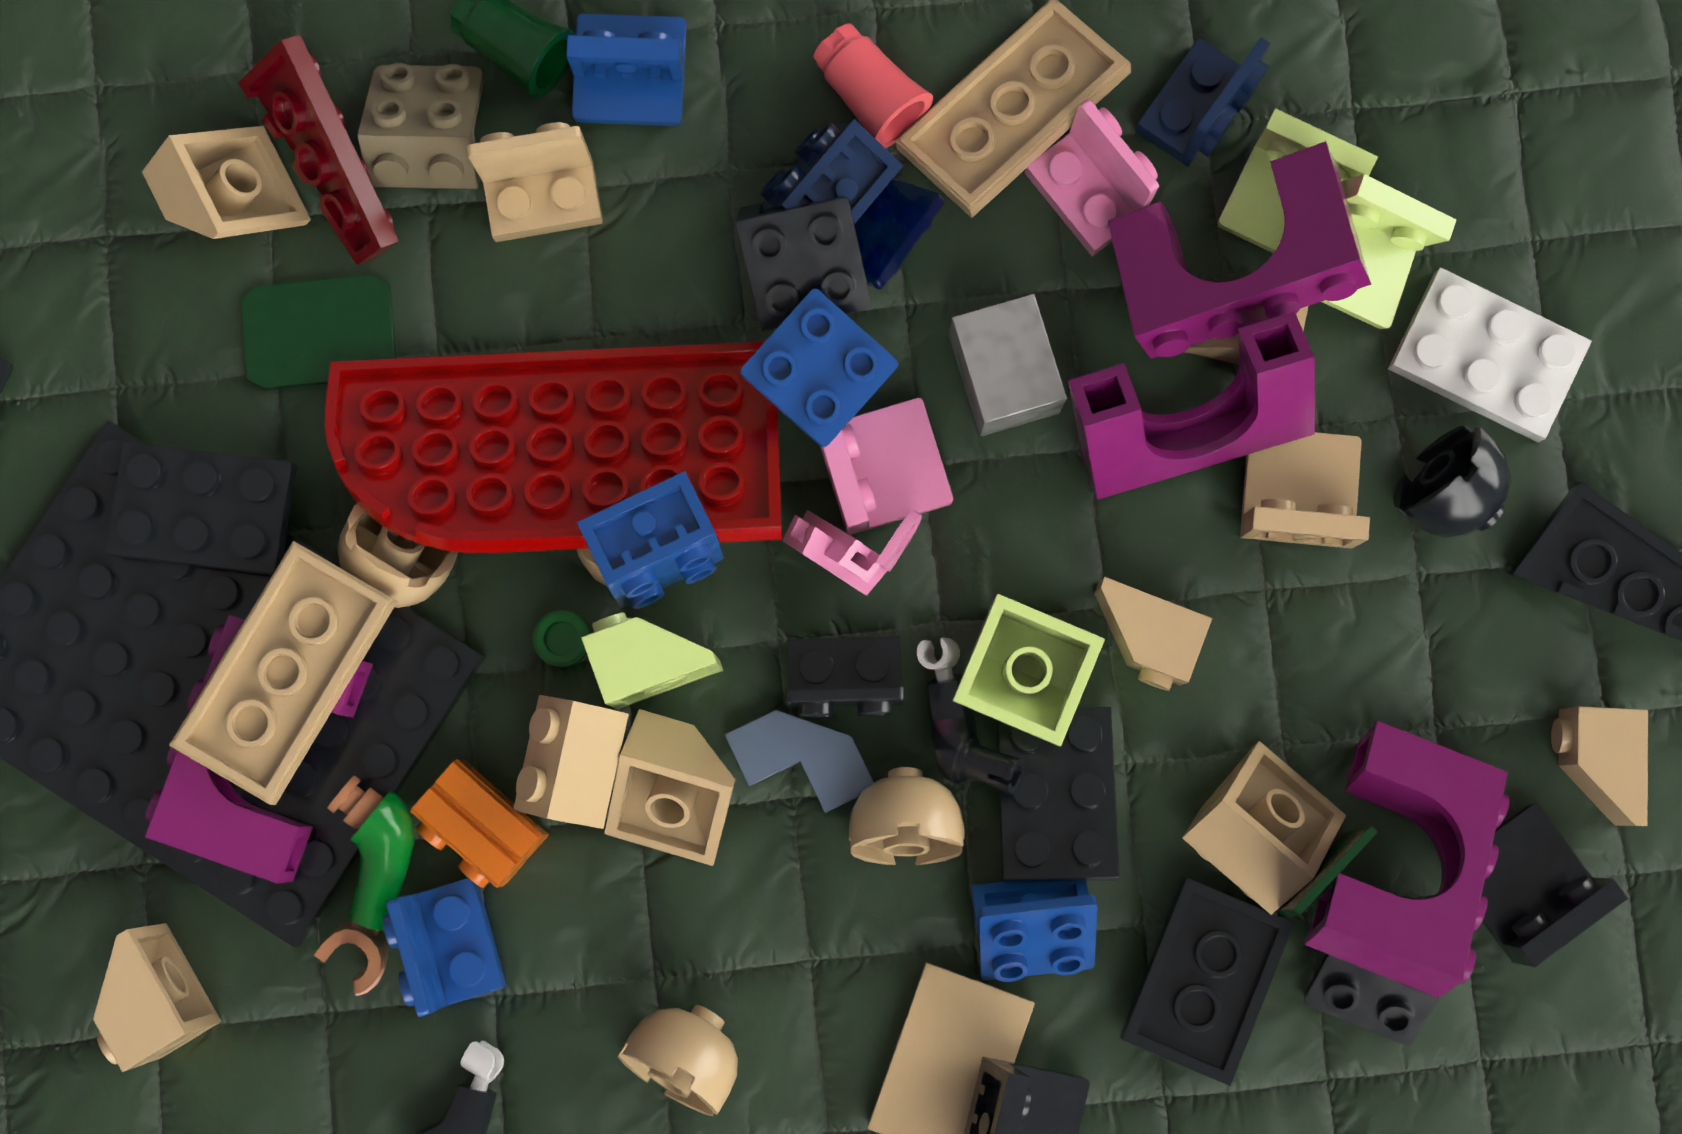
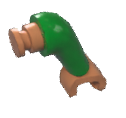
M354 775L327 807L333 813L339 808L347 815L343 821L357 831L350 839L358 846L361 856L355 893L349 912V918L352 922L340 925L331 932L314 956L324 963L341 944L350 943L360 947L367 956L368 966L357 972L352 980L355 996H359L373 989L380 981L386 969L389 945L385 934L382 932L384 931L383 915L389 913L386 902L399 897L414 847V822L405 802L396 793L390 790L383 798L372 788L364 792L357 786L361 780Z

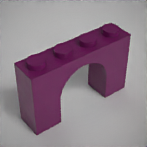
M1326 141L1270 161L1284 211V232L1280 244L1272 257L1262 267L1243 278L1228 282H1210L1188 273L1176 225L1161 201L1108 220L1134 336L1150 359L1158 356L1173 357L1185 352L1191 345L1212 338H1230L1238 334V328L1294 311L1297 313L1301 308L1324 300L1339 301L1350 297L1357 289L1372 285L1340 173Z
M1295 311L1238 328L1240 364L1236 377L1214 399L1188 411L1167 415L1143 412L1124 363L1068 380L1081 455L1097 500L1314 435L1315 357Z
M229 615L226 624H221L215 630L208 649V655L212 658L205 679L198 680L191 691L187 706L189 712L244 623V619ZM362 660L332 713L351 718L354 717L372 669V663ZM170 747L167 756V766L171 767L164 788L158 789L154 793L147 807L146 821L150 825L145 837L277 884L293 882L313 826L248 803L233 789L229 780Z
M1377 721L1356 745L1344 792L1402 814L1419 825L1429 836L1438 852L1442 869L1441 885L1436 897L1420 900L1407 899L1339 873L1317 896L1305 945L1437 998L1442 997L1459 983H1466L1476 961V951L1470 949L1473 932L1482 923L1488 905L1487 898L1482 896L1484 882L1492 873L1499 854L1498 846L1493 844L1495 831L1503 822L1510 802L1509 796L1504 794L1508 772Z

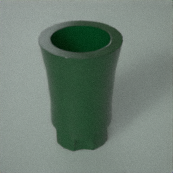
M456 0L450 13V29L463 38L466 45L488 58L511 76L533 98H541L548 94L566 73L569 67L567 40L568 35H576L574 31L547 21L510 0Z

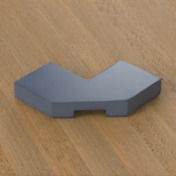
M777 710L725 734L749 786L801 762L825 813L859 797L861 792L873 783L852 736Z

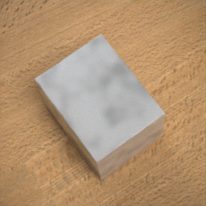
M1034 294L952 317L948 336L979 437L1060 413L1067 397Z

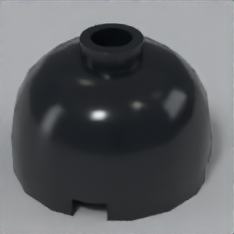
M1463 425L1440 436L1424 449L1416 459L1427 464L1412 482L1404 473L1393 495L1394 506L1407 519L1426 532L1444 538L1466 535L1477 529L1479 531L1486 530L1500 519L1504 512L1503 503L1507 498L1510 488L1511 474L1506 456L1497 443L1481 427L1475 425L1474 432H1472L1466 425Z

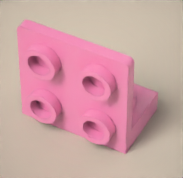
M1086 99L1078 105L1070 133L1040 155L1025 169L1024 173L1093 257L1112 242L1108 220L1149 206L1159 188V184L1156 181L1158 177L1156 169L1151 161L1140 151L1133 153L1120 137L1122 130L1115 117L1106 108L1102 107L1098 110L1090 99Z
M920 398L855 416L827 447H820L848 535L905 519L914 510L922 514L949 506L953 502V495L923 400Z

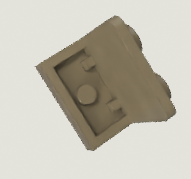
M394 63L381 65L374 69L357 134L362 159L369 170L370 182L373 187L478 189L480 177L468 158L467 145L476 143L474 128L484 83L483 73L480 68L458 64L423 66Z

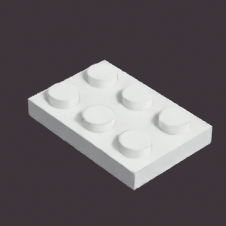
M1440 267L1433 274L1388 370L1539 443L1546 439L1592 341Z

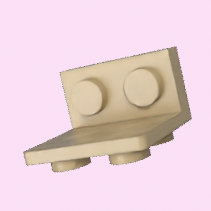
M561 122L548 123L538 127L536 133L514 137L511 133L496 132L483 136L480 139V143L467 145L468 158L484 184L491 233L495 242L603 224L594 164L579 126L570 127L569 124Z
M1315 432L1314 435L1246 455L1240 538L1351 549L1369 540L1370 517L1357 516L1362 443L1360 437Z

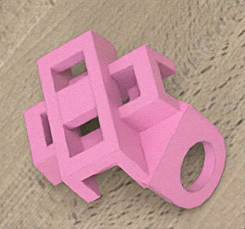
M808 510L803 519L797 515L794 516L782 541L867 596L887 571L890 572L915 534L922 515L915 510L911 511L897 528L880 555Z

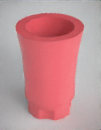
M851 23L836 28L829 37L820 43L813 55V58L817 61L816 64L824 73V79L842 98L860 125L884 148L894 145L895 140L921 118L932 105L933 95L909 78L869 37L861 35Z

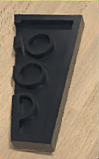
M1582 482L1575 483L1508 574L1682 641V552Z

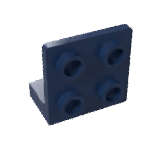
M1260 37L1240 65L1201 38H1198L1140 119L1135 132L1187 167L1191 165L1199 152L1209 157L1227 131L1226 128L1235 114H1239L1257 89V84L1269 68V65L1261 60L1270 43Z
M855 119L836 126L831 122L822 131L818 128L814 129L795 150V154L800 157L799 161L786 173L782 169L778 171L763 187L760 195L765 199L762 203L764 212L767 213L846 196L849 199L855 224L903 165Z

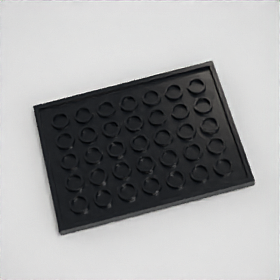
M108 420L0 580V759L294 948L299 947L360 854L358 846L350 840L357 831L343 821L347 815L339 808L333 813L327 807L354 775L361 780L357 786L364 792L372 788L383 798L390 790L398 795L486 657L407 607H394L363 661L372 663L373 666L354 717L341 716L331 712L277 804L270 805L230 782L238 795L248 803L313 826L293 882L277 884L146 838L145 835L150 825L146 821L147 807L154 793L158 789L164 788L171 767L167 766V756L171 747L169 745L189 713L187 706L193 687L198 680L205 679L212 661V658L208 655L211 638L218 626L226 624L229 615L246 620L272 575L117 557L106 554L105 548L123 441L146 444ZM287 532L284 555L294 541L340 567L333 560Z

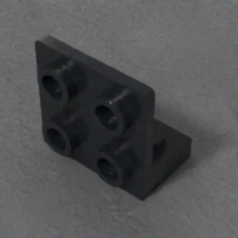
M846 196L767 213L764 212L762 203L740 208L735 224L762 331L778 328L812 289L821 291L845 314L871 307L872 299L849 199Z
M900 636L787 639L789 691H786V703L789 708H799L800 718L835 717L834 707L857 706L858 717L891 716L893 705L903 704L905 693L904 687H902Z
M1528 805L1496 829L1493 844L1498 846L1499 854L1492 873L1484 882L1482 896L1487 898L1488 905L1482 922L1512 963L1535 968L1628 899L1615 879L1598 878L1590 874L1540 805Z
M1326 954L1304 993L1306 1005L1407 1046L1414 1042L1439 999L1329 954Z
M982 1056L964 1134H1078L1090 1082L1082 1076Z

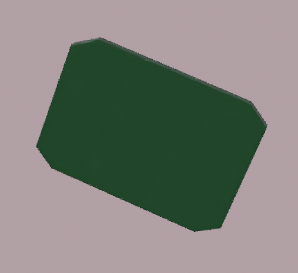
M372 274L261 285L254 287L241 298L246 379L265 390L328 384L330 362L397 359L391 285Z

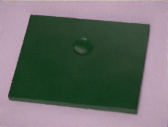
M1372 826L1346 832L1327 852L1314 879L1274 913L1279 917L1300 915L1378 831Z

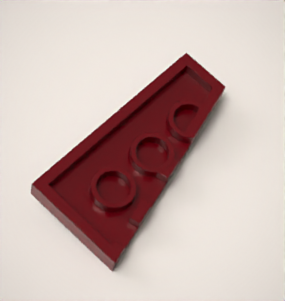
M301 35L280 40L238 82V85L248 99L258 97L268 112L262 120L274 139L284 137L295 153V160L292 164L293 169L303 184L308 183L311 186H316L321 193L319 208L356 265L375 260L399 242L394 232L393 220L389 212L381 205L370 182L367 165L358 156L345 129L343 115L338 107L333 104L321 79L319 65L316 59L308 52Z

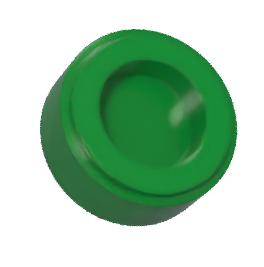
M565 610L554 611L545 615L536 625L533 634L534 648L539 657L546 663L559 668L572 667L579 664L587 656L581 637L591 634L587 623L575 613Z

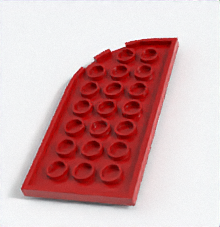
M765 341L330 362L325 403V432L336 470L347 491L370 517L385 528L406 539L425 546L464 553L588 549L589 547L577 522L683 471L686 472L716 532L719 542L782 539L778 408L740 374L742 367Z

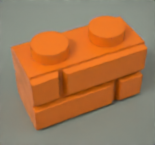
M463 759L453 761L410 811L421 821L415 827L416 831L439 850H442L446 844L463 858L458 868L481 888H484L489 882L496 888L507 884L549 835L526 813L513 810L514 803Z

